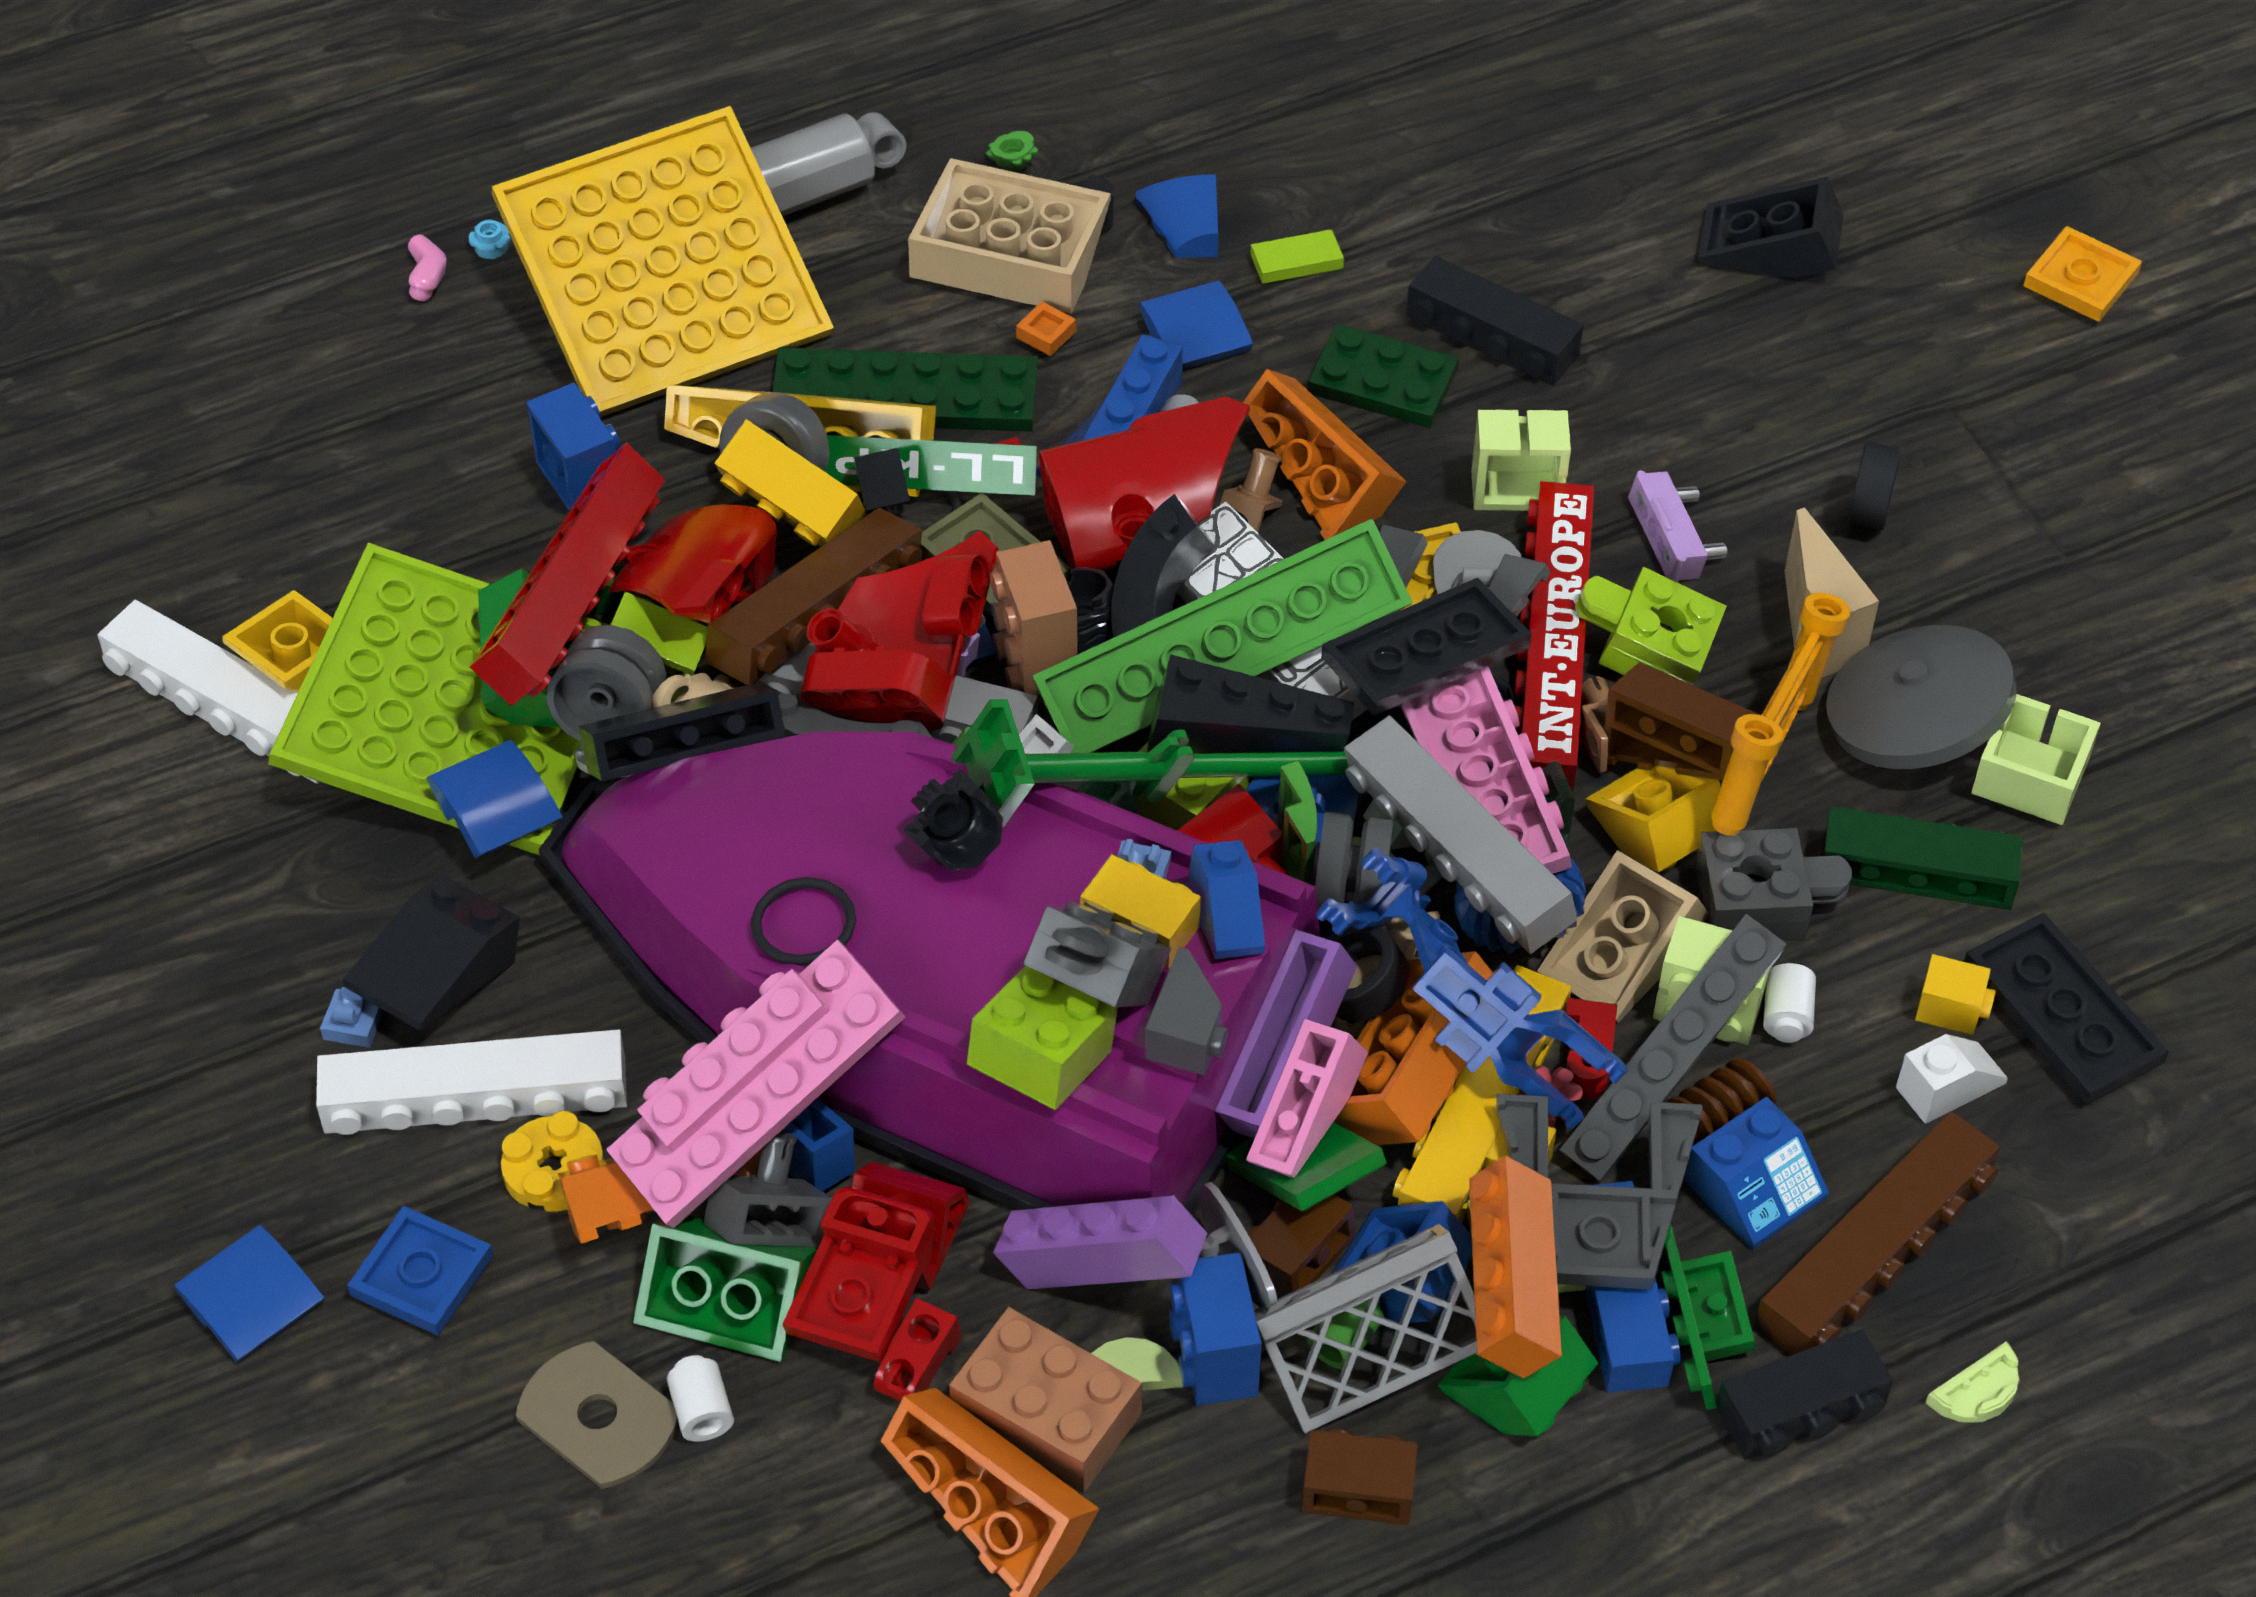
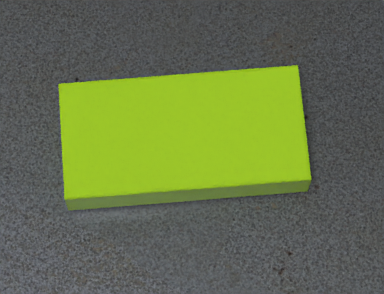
M1332 229L1251 244L1250 255L1262 284L1343 269L1344 257Z

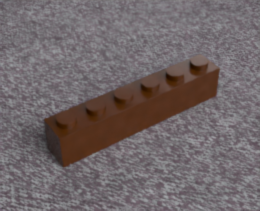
M880 507L709 623L707 625L705 662L746 685L753 684L765 674L771 673L779 664L793 654L801 652L810 643L806 632L811 618L823 609L834 608L838 610L857 577L890 572L921 562L922 529Z
M1950 1111L1761 1299L1754 1327L1790 1355L1839 1338L1842 1331L1840 1327L1849 1318L1853 1321L1859 1320L1872 1304L1874 1299L1872 1295L1881 1286L1889 1289L1899 1279L1906 1266L1904 1262L1912 1254H1915L1917 1257L1922 1256L1935 1240L1936 1230L1944 1222L1952 1225L1961 1216L1968 1204L1966 1199L1974 1191L1982 1194L1990 1187L1999 1172L1994 1166L2001 1146L1953 1111Z

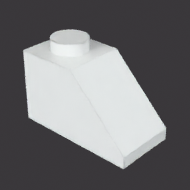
M1945 1034L1905 1054L1896 1088L1922 1121L1927 1124L2005 1085L2008 1078L1978 1042Z

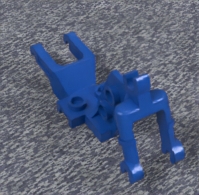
M1373 847L1362 859L1361 864L1366 870L1373 869L1376 871L1378 879L1383 885L1364 904H1354L1352 901L1349 903H1338L1332 899H1327L1315 912L1316 917L1320 921H1329L1333 925L1332 930L1337 935H1343L1350 926L1354 929L1383 927L1392 919L1403 918L1410 927L1425 971L1414 983L1412 989L1449 1020L1437 1033L1435 1041L1441 1046L1446 1044L1467 1062L1465 1067L1472 1073L1491 1056L1497 1074L1504 1084L1519 1088L1528 1096H1547L1548 1113L1555 1118L1561 1116L1565 1120V1125L1570 1130H1573L1583 1120V1113L1571 1100L1566 1098L1529 1066L1526 1060L1528 1052L1544 1035L1560 1040L1571 1047L1598 1071L1601 1069L1607 1071L1609 1079L1613 1083H1617L1628 1072L1626 1065L1564 1011L1553 1010L1529 1015L1528 1013L1538 1004L1542 995L1504 962L1500 964L1487 980L1468 965L1466 959L1460 953L1456 942L1458 936L1455 931L1444 921L1434 919L1424 910L1431 902L1428 896L1420 895V888L1427 877L1426 869L1417 862L1407 861L1400 857L1390 858L1380 849Z

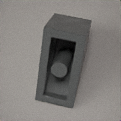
M1179 947L1145 1028V1059L1205 1076L1212 1056L1220 1058L1223 1054L1228 1038V1028L1222 1026V1003L1190 951Z

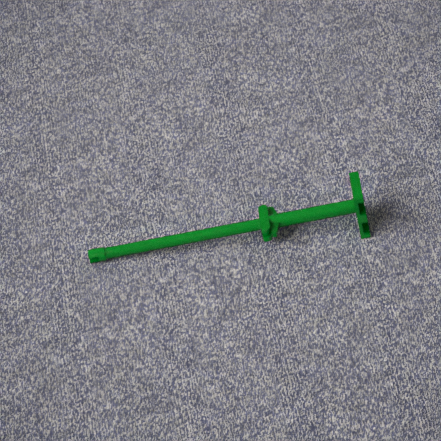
M989 699L952 753L954 763H965L969 778L997 804L998 812L1003 816L1002 829L1035 783L1131 781L1129 789L1132 796H1140L1144 791L1148 802H1157L1168 794L1179 778L1280 776L1281 766L1297 760L1301 764L1306 776L1346 775L1345 770L1349 768L1345 751L1193 754L1192 748L1186 746L1189 742L1186 731L1181 729L1171 732L1149 752L1025 754L1008 699Z

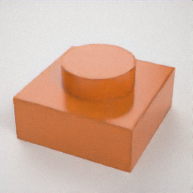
M1043 301L1016 325L1017 339L1049 356H1052L1076 332L1075 318Z

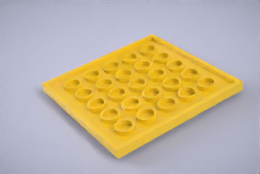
M731 106L492 186L491 194L576 383L585 397L591 396L594 399L601 417L665 395L667 385L690 386L778 354L779 348H796L833 333V324Z

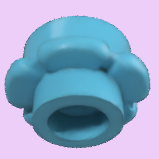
M494 220L480 222L475 226L474 231L470 232L468 238L470 245L475 248L476 254L485 259H495L504 255L508 250L510 242L506 225Z

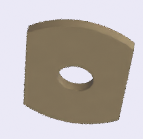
M595 1341L567 1349L541 1366L526 1385L516 1411V1419L521 1425L601 1489L624 1483L651 1467L670 1444L678 1424L674 1404ZM603 1399L614 1404L617 1408V1415L614 1421L607 1427L590 1429L581 1424L578 1419L580 1410L590 1401Z

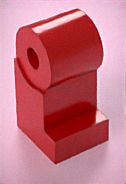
M1568 998L1566 1014L1609 1051L1613 1052L1618 1004ZM1571 1049L1566 1063V1069L1573 1073V1079L1570 1083L1581 1086L1583 1091L1581 1100H1593L1600 1097L1605 1092L1608 1084V1072L1604 1069L1598 1071Z
M916 1298L886 1349L887 1353L875 1376L874 1390L899 1402L906 1395L928 1390L933 1377L947 1354L952 1355L962 1339L958 1317Z

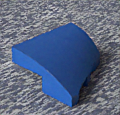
M1216 174L1170 179L1136 191L1137 207H1144L1152 217L1151 226L1157 234L1167 239V247L1175 258L1218 257Z

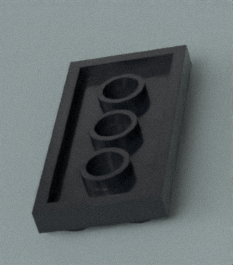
M1477 577L1323 643L1321 658L1371 714L1375 716L1530 648L1532 633Z
M2044 912L1966 952L1964 962L1991 969L1987 988L1996 990L1994 999L2086 1105L2165 1063L2169 1051Z

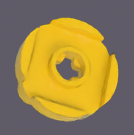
M560 1111L552 1116L534 1119L507 1135L502 1142L501 1170L505 1186L510 1195L524 1206L529 1207V1202L533 1205L544 1206V1210L549 1212L567 1210L558 1173L568 1171L567 1162L594 1154L597 1155L599 1162L604 1160L598 1136L588 1125L578 1121L577 1117L568 1111ZM552 1156L562 1157L560 1160L561 1168L553 1171L549 1165L540 1167L546 1158Z

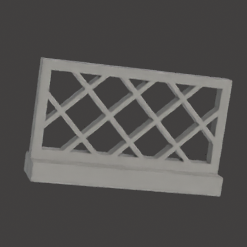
M1440 1224L1277 1299V1304L1271 1307H1260L1254 1310L1259 1335L1304 1433L1477 1353L1476 1337L1460 1345L1442 1339L1453 1311L1471 1317L1475 1327L1476 1320L1474 1292L1456 1252L1458 1250L1450 1232ZM1446 1263L1454 1277V1283L1447 1301L1421 1291L1428 1272ZM1416 1278L1413 1288L1403 1285V1283ZM1392 1288L1410 1295L1399 1323L1373 1314L1380 1294ZM1459 1293H1461L1467 1308L1456 1304ZM1418 1298L1444 1307L1434 1335L1408 1327ZM1368 1300L1365 1310L1354 1307ZM1343 1311L1362 1317L1352 1345L1325 1336L1332 1317ZM1370 1321L1396 1330L1386 1358L1360 1349ZM1320 1323L1317 1333L1307 1329ZM1296 1333L1314 1340L1304 1368L1284 1361L1276 1343ZM1405 1333L1431 1342L1424 1362L1414 1367L1395 1362ZM1322 1343L1349 1352L1338 1380L1312 1371ZM1439 1346L1450 1349L1436 1356ZM1357 1356L1383 1365L1376 1384L1365 1390L1347 1384ZM1392 1368L1401 1371V1373L1388 1378ZM1289 1371L1301 1375L1297 1386H1295ZM1309 1378L1335 1387L1328 1407L1308 1416L1301 1398ZM1344 1391L1354 1394L1340 1401Z

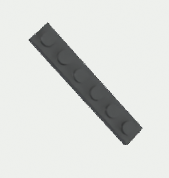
M1745 914L1627 1063L1628 1072L1617 1083L1612 1082L1559 1149L1560 1153L1601 1183L1648 1124L1650 1103H1664L1783 953L1787 943L1748 914Z

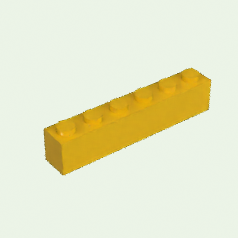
M1519 965L1515 967L1514 972L1542 995L1538 1004L1528 1013L1529 1015L1553 1010H1562L1566 1013L1567 1001L1571 996V985ZM1544 1035L1528 1052L1526 1060L1532 1069L1543 1064L1555 1040L1554 1038ZM1491 1056L1474 1073L1466 1067L1463 1068L1455 1081L1453 1092L1443 1101L1433 1119L1436 1122L1432 1130L1428 1131L1419 1142H1416L1413 1151V1157L1416 1158V1161L1411 1170L1406 1168L1401 1170L1393 1189V1196L1399 1198L1398 1206L1443 1201L1457 1219L1463 1223L1467 1215L1468 1200H1470L1469 1178L1484 1169L1486 1156L1501 1128L1495 1110L1497 1094L1519 1095L1521 1089L1504 1084L1500 1080Z

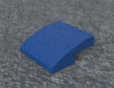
M1220 280L1146 300L1139 304L1151 337L1183 346L1182 370L1246 353L1252 349L1253 342L1231 296Z
M512 740L426 778L447 821L455 819L475 859L550 826L563 818L540 776Z
M258 1225L174 1284V1289L203 1327L206 1328L208 1326L236 1364L275 1338L324 1301L323 1295L308 1276L261 1225Z

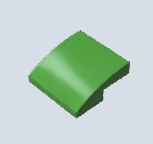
M1297 760L1281 766L1277 826L1283 833L1281 867L1289 872L1291 877L1312 885L1317 837V811L1310 783L1301 764Z

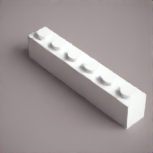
M137 600L130 603L97 634L103 651V662L113 673L119 676L125 674L139 682L148 693L155 696L160 694L174 702L183 713L190 716L193 714L209 722L220 734L225 736L230 734L244 742L255 754L269 756L298 692L284 689L255 666ZM288 771L290 774L294 776H300L299 774ZM306 777L307 779L313 781V782L316 783V784H318V783L320 782V781H317V780H314V779H311V778Z
M619 1029L317 1056L316 1106L324 1134L338 1133L347 1135L361 1130L384 1128L402 1130L409 1126L429 1124L449 1126L463 1121L485 1119L503 1121L510 1117L552 1116L560 1111L576 1112L590 1110L593 1112H605L612 1108L627 1107L625 1054L621 1031Z

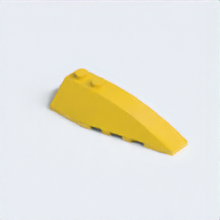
M667 385L664 429L715 448L719 447L723 424L731 412L751 398L768 392ZM788 394L801 400L814 411L823 424L827 435L934 441L936 406ZM845 485L852 491L861 492L859 486ZM908 489L909 496H919L920 489Z

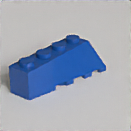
M1142 334L1108 395L1060 446L1128 430L1136 419L1159 413L1166 400L1176 395L1182 384L1183 346ZM1040 466L1036 469L1037 478H1041Z

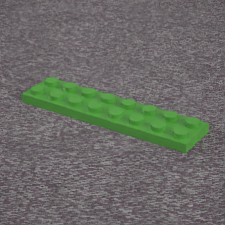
M1372 518L1034 674L1032 679L1057 732L1074 746L1070 753H1094L1152 726L1156 701L1170 654L1257 677L1322 647L1323 643L1404 609L1413 602Z

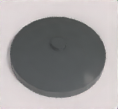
M1920 626L1885 636L1863 648L1849 659L1839 670L1829 688L1826 701L1827 715L1837 742L1856 759L1874 766L1890 769L1924 768L1961 757L1990 739L2005 723L2014 707L2017 694L2016 678L2006 651L1989 636L1960 626Z

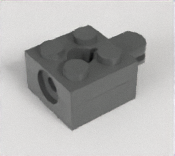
M1797 828L1743 830L1735 836H1727L1719 832H1701L1695 872L1701 903L1709 913L1705 919L1707 924L1733 931L1745 914H1748L1782 941L1805 940L1813 904L1842 903L1848 894L1852 878V870L1849 863L1841 856L1803 857ZM1754 874L1757 877H1748L1747 875Z
M1068 900L1066 906L1046 907L1023 964L1114 1007L1144 1006L1149 1004L1172 948L1157 942L1159 933L1151 928L1135 922H1130L1129 926L1111 920L1114 912L1101 905L1085 901L1084 905Z

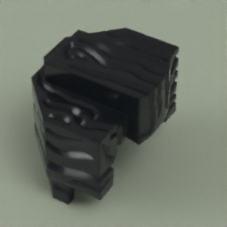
M1077 567L1071 569L1072 581L1067 584L1077 607V653H1082L1114 638L1111 621L1114 586L1103 570Z
M960 769L943 785L935 779L928 781V785H924L922 791H918L917 796L912 798L911 802L920 813L915 817L913 823H909L904 831L940 866H945L950 871L977 868L1001 844L1003 816L998 812L997 804Z

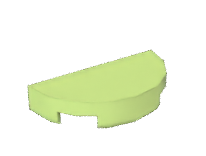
M1125 1337L1106 1342L1091 1353L1142 1382V1390L1183 1387L1177 1361L1164 1347L1147 1339Z
M2006 1341L1929 1393L1925 1403L1941 1416L1959 1422H1984L1999 1416L2013 1402L2019 1382L2018 1358Z

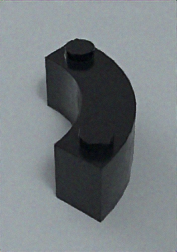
M1175 494L1163 502L1148 517L1134 536L1121 561L1112 595L1111 621L1114 638L1171 612L1176 591L1182 590L1186 580L1197 564L1215 548V545L1194 514Z

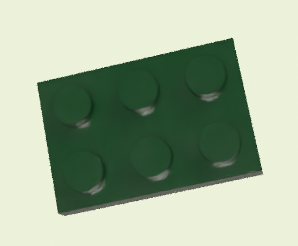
M1337 323L1308 380L1307 390L1312 395L1431 428L1458 371L1459 357Z

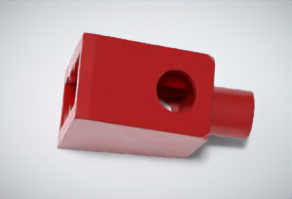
M1237 784L1177 830L1206 843L1242 840L1251 861L1291 877L1290 873L1280 866L1282 863L1283 847L1282 831L1240 784Z

